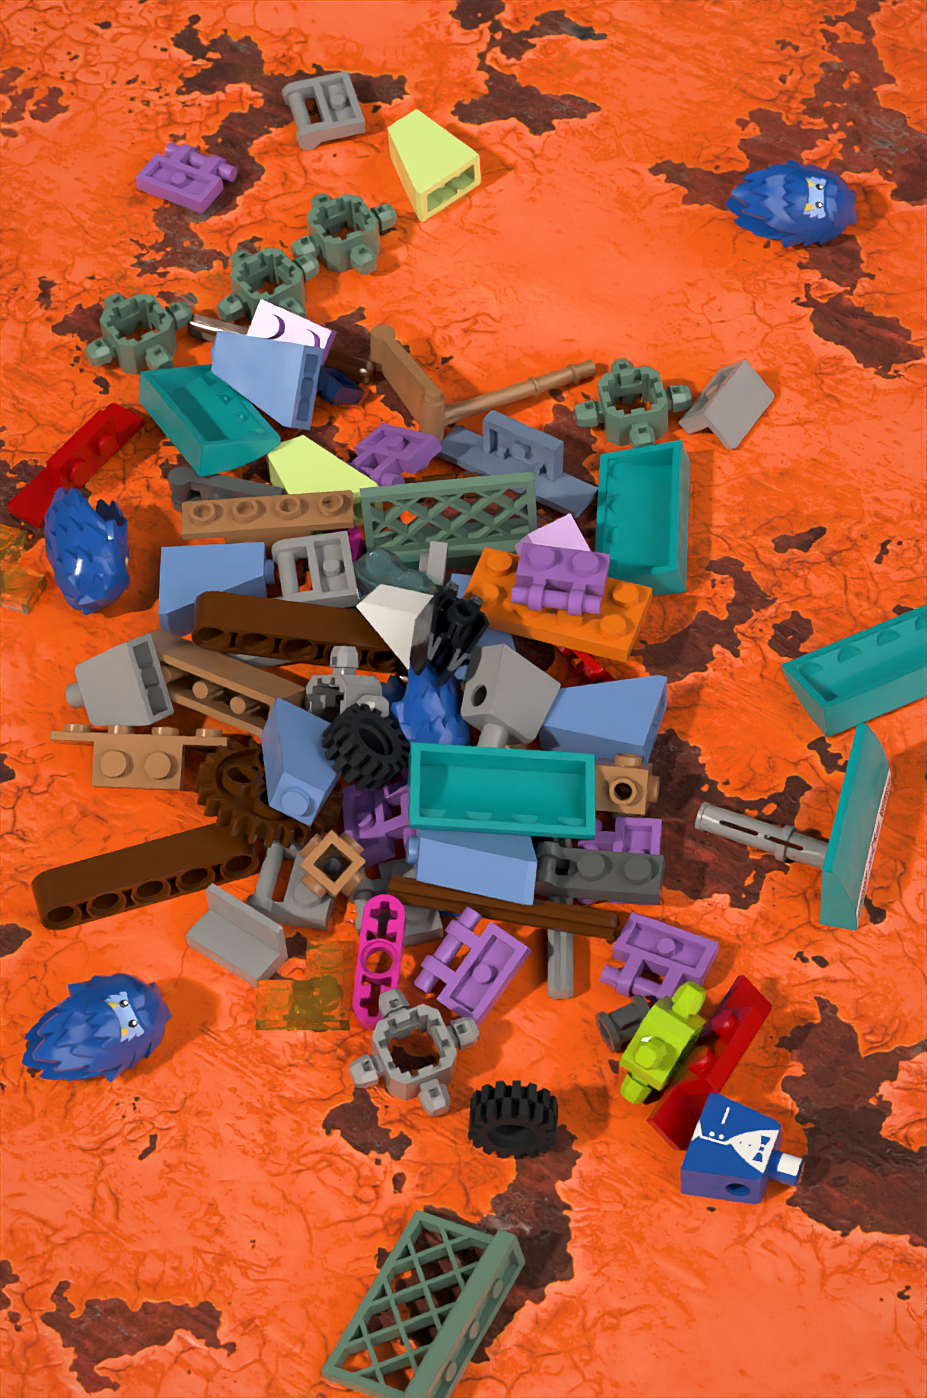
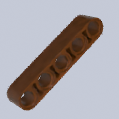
M219 591L203 592L195 599L191 638L195 645L203 649L330 666L331 652L334 646H355L359 658V668H356L358 670L393 673L397 672L398 668L404 665L359 610Z
M216 823L46 870L38 874L31 882L41 923L49 930L67 929L207 889L212 883L218 886L243 879L253 874L260 864L254 842L252 844L248 843V835L245 833L235 837L230 836L232 827L229 825L217 828L215 826Z

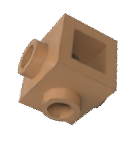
M616 753L615 759L598 758L595 762V810L609 811L610 818L616 819V817L638 818V814L645 815L650 803H657L659 796L660 776L652 775L653 763L642 762V755L632 753ZM621 783L629 784L632 791L623 789Z
M331 830L324 838L317 833L299 853L305 859L299 867L305 873L300 881L320 899L326 893L333 899L340 892L348 897L366 877L359 871L366 863V860L360 856L364 849L345 832L338 836ZM329 858L338 860L341 865L340 872L336 875L326 874L323 870L325 860Z

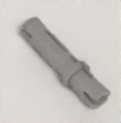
M703 802L695 821V829L704 830L737 843L775 855L776 860L786 862L790 859L819 868L821 871L823 869L829 842L826 843L797 833L796 827L785 825L782 828L747 815L713 806L708 802ZM729 822L757 831L758 835L754 836L727 827L726 824ZM775 837L802 846L803 850L800 851L773 842L771 838Z

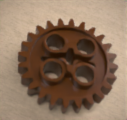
M249 739L247 747L234 740L232 741L231 749L219 745L216 754L208 752L205 762L200 763L194 792L198 793L197 804L205 806V817L217 816L215 824L217 828L229 825L232 827L230 834L232 837L245 833L248 835L247 841L250 844L255 842L257 838L264 839V843L268 848H271L275 840L280 841L286 849L290 848L292 840L305 847L309 837L313 838L317 833L322 837L323 832L329 833L333 829V825L338 822L344 796L343 793L339 792L341 783L338 781L311 826L270 807L262 746H259L254 739Z

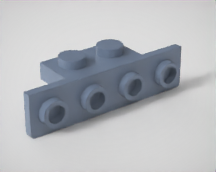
M491 410L483 419V436L456 425L440 442L442 450L436 455L468 471L478 472L480 476L534 471L536 501L566 515L571 513L573 518L579 517L598 495V487L563 472L564 441L494 410ZM526 487L514 488L510 490H513L521 494L526 490Z

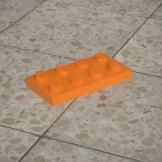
M488 547L484 548L462 599L468 600L473 595L483 599L480 611L485 614L490 623L487 628L627 663L652 601L653 588L607 577L600 614L582 612L580 617L568 615V610L543 607L542 611L528 610V605L511 603L512 587L516 585V572L520 555Z

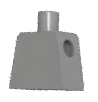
M151 633L119 644L76 665L74 672L77 682L68 684L65 691L68 704L74 709L85 707L89 721L94 726H145L175 713Z
M506 644L474 647L471 652L460 713L466 722L481 731L477 744L479 747L505 748L506 745L531 743L536 738L560 689L561 683Z

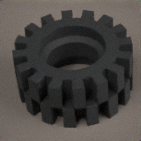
M356 703L347 707L324 730L322 734L324 739L321 741L322 748L328 749L324 753L326 759L334 760L335 764L332 766L334 771L338 773L341 770L345 773L343 780L347 783L355 780L356 788L363 790L367 787L368 792H374L376 789L381 790L408 764L406 762L409 760V753L406 750L409 747L407 741L399 739L403 735L399 728L394 730L390 726L394 722L392 719L387 717L384 720L381 718L382 711L375 708L371 712L369 705L362 704L359 707Z
M504 1080L496 1081L495 1088L490 1084L483 1085L482 1091L476 1090L473 1093V1098H471L469 1140H473L472 1145L474 1147H483V1153L490 1155L494 1151L498 1152V1158L506 1159L507 1154H513L514 1159H523V1154H528L530 1158L538 1157L539 1151L545 1154L550 1151V1146L554 1147L556 1144L558 1122L557 1099L555 1095L550 1096V1091L546 1088L537 1091V1084L530 1082L527 1087L521 1086V1081L513 1080L512 1085H506Z

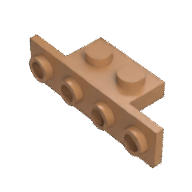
M351 490L188 501L182 503V540L226 537L227 544L264 542L267 559H273L271 549L273 544L279 540L312 536L313 531L354 528V505Z
M64 724V731H50V740L58 744L94 746L91 786L95 788L183 791L185 749L217 750L219 745L231 749L232 740L228 737H223V730L196 729V736H178L179 729L171 727H152L151 735L134 734L135 727L109 725L108 733L91 732L90 725Z

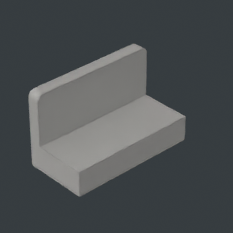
M744 359L720 368L678 423L687 434L709 427L726 449L731 450L739 445L772 402L774 393L747 360Z
M212 883L205 890L209 910L185 934L187 945L259 990L288 959L283 927Z

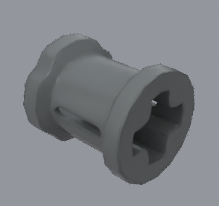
M640 994L631 997V1003L606 1014L602 1011L595 1014L599 1033L609 1050L613 1053L621 1050L622 1043L633 1038L643 1019L650 1011V1007Z

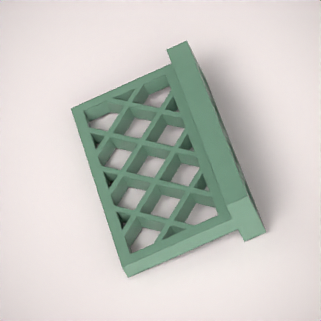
M534 471L360 488L369 577L419 572L421 552L429 553L430 541L448 543L446 569L477 566L485 547L517 555L514 545L527 534L537 530ZM526 487V490L515 499L502 494L507 489ZM475 492L481 495L471 504L459 498L464 493ZM425 497L437 499L428 508L416 503L420 498ZM385 501L394 504L385 512L370 505V503ZM491 502L503 507L493 516L482 510ZM448 506L460 511L451 520L439 515ZM405 510L417 516L408 524L396 519ZM514 514H517L520 517H522L509 519ZM471 518L479 521L474 523H466ZM428 522L431 523V524H433V525H435L434 527H424V528H422V527L425 526ZM385 527L393 530L380 532Z
M416 1210L322 1368L321 1373L324 1379L374 1398H450L526 1263L516 1235L498 1229L495 1236ZM423 1228L441 1234L444 1243L416 1253L414 1243ZM471 1246L485 1249L479 1261L459 1268L454 1255L455 1252ZM449 1255L454 1270L426 1281L421 1265ZM416 1268L421 1283L393 1293L390 1284L397 1274ZM459 1283L461 1293L457 1300L436 1309L431 1293ZM425 1296L430 1311L402 1321L397 1306ZM392 1308L397 1324L369 1334L366 1325L372 1315ZM435 1324L438 1333L433 1342L412 1350L407 1334ZM401 1336L407 1352L379 1363L374 1346ZM368 1349L372 1366L354 1373L341 1369L348 1356ZM409 1365L412 1366L414 1375L404 1392L386 1385L383 1375Z

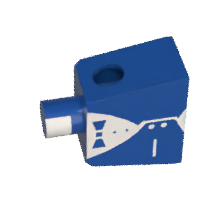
M710 1093L681 1166V1193L691 1196L758 1204L762 1201L769 1179L796 1187L802 1172L804 1159L780 1152L782 1126L778 1121L723 1095Z

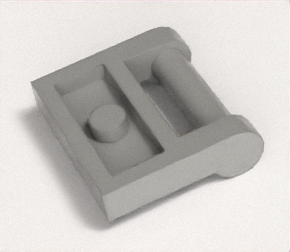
M348 71L291 82L282 89L284 102L291 108L298 130L296 132V139L301 149L312 150L323 141L366 133L365 120ZM315 98L322 122L311 123L305 105L306 99Z
M347 531L283 539L273 544L271 549L274 563L278 565L283 596L280 600L339 608L352 607L359 604ZM298 559H308L312 584L311 591H299L295 565Z
M274 840L271 848L266 847L264 843L263 849L266 854L255 892L248 897L246 904L278 924L327 930L335 898L333 899L326 893L320 899L300 881L305 875L299 869L300 864L305 860L299 855L304 847L295 840L291 841L289 849H286L280 841ZM283 858L293 859L295 862L284 901H273L272 895ZM329 858L324 861L323 870L328 875H336L340 872L341 865L338 860Z

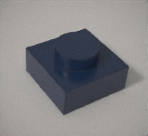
M320 366L317 395L335 406H338L340 402L358 405L365 391L340 370Z

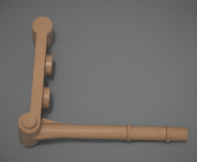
M381 324L371 329L370 360L376 364L375 370L382 372L419 424V432L435 435L439 442L444 439V427L456 421L530 396L537 397L540 393L570 383L576 384L579 380L596 374L594 362L587 360L575 365L568 364L566 368L538 377H528L526 381L459 403L445 404V397L441 390L421 369L414 357L410 356L395 339L394 328Z

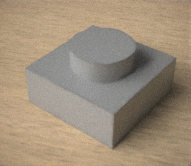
M430 541L429 553L421 552L418 578L426 579V591L442 592L444 589L448 557V543Z

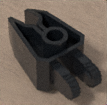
M452 581L448 582L442 592L434 594L415 619L409 658L412 669L417 676H420L428 664L433 661L432 666L437 671L435 686L438 688L450 680L469 656L490 624L485 614L480 611L483 599L476 595H473L468 600L457 598L459 585Z

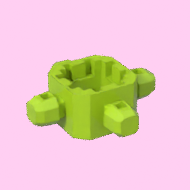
M689 980L682 984L672 998L666 995L653 1005L623 1053L619 1065L629 1072L621 1085V1096L632 1104L637 1105L648 1097L653 1088L660 1091L672 1081L704 1030L707 1021L697 1015V1013H699L706 999V990L694 981Z

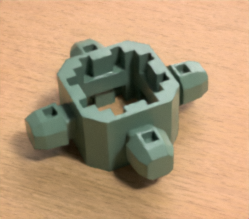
M325 193L313 196L311 199L312 208L306 218L308 235L299 238L290 245L293 258L296 259L305 254H311L315 259L318 257L325 268L332 272L343 273L352 268L364 275L374 272L377 268L376 258L381 249L379 231H384L397 222L394 208L390 204H382L369 209L360 196L344 194L335 199ZM343 227H346L348 231L353 228L356 230L347 234V239L342 240L339 236L334 239L332 237L340 233Z
M265 248L254 255L243 249H239L231 254L232 271L230 280L232 293L217 304V312L222 320L232 322L246 316L252 322L261 299L270 301L307 318L304 283L315 277L320 271L317 259L311 254H305L291 260L281 249ZM265 281L270 285L275 282L280 285L273 289L274 293L272 295H269L267 292L260 294L257 291L263 287Z
M119 293L107 296L104 299L105 310H103L100 318L103 339L98 338L85 347L84 351L88 362L92 366H100L111 362L113 358L124 373L137 375L140 374V371H147L149 369L174 368L173 357L177 350L174 329L178 330L184 327L191 320L192 312L185 302H177L166 306L164 309L153 295L141 293L128 299ZM139 326L143 330L147 328L152 330L142 335V340L138 342L134 338L130 340L125 338L135 333L136 328Z
M621 358L614 360L610 366V372L605 373L597 382L598 401L588 400L578 403L574 406V417L577 426L593 427L598 426V423H602L607 441L617 446L631 444L632 448L655 445V440L661 439L668 430V411L671 410L674 413L692 406V397L689 386L674 385L664 389L659 371L648 366L635 368L630 360ZM635 398H641L642 403L649 402L651 410L645 411L644 407L631 409V414L625 415L623 410L616 411L615 402L621 401V405L635 403Z

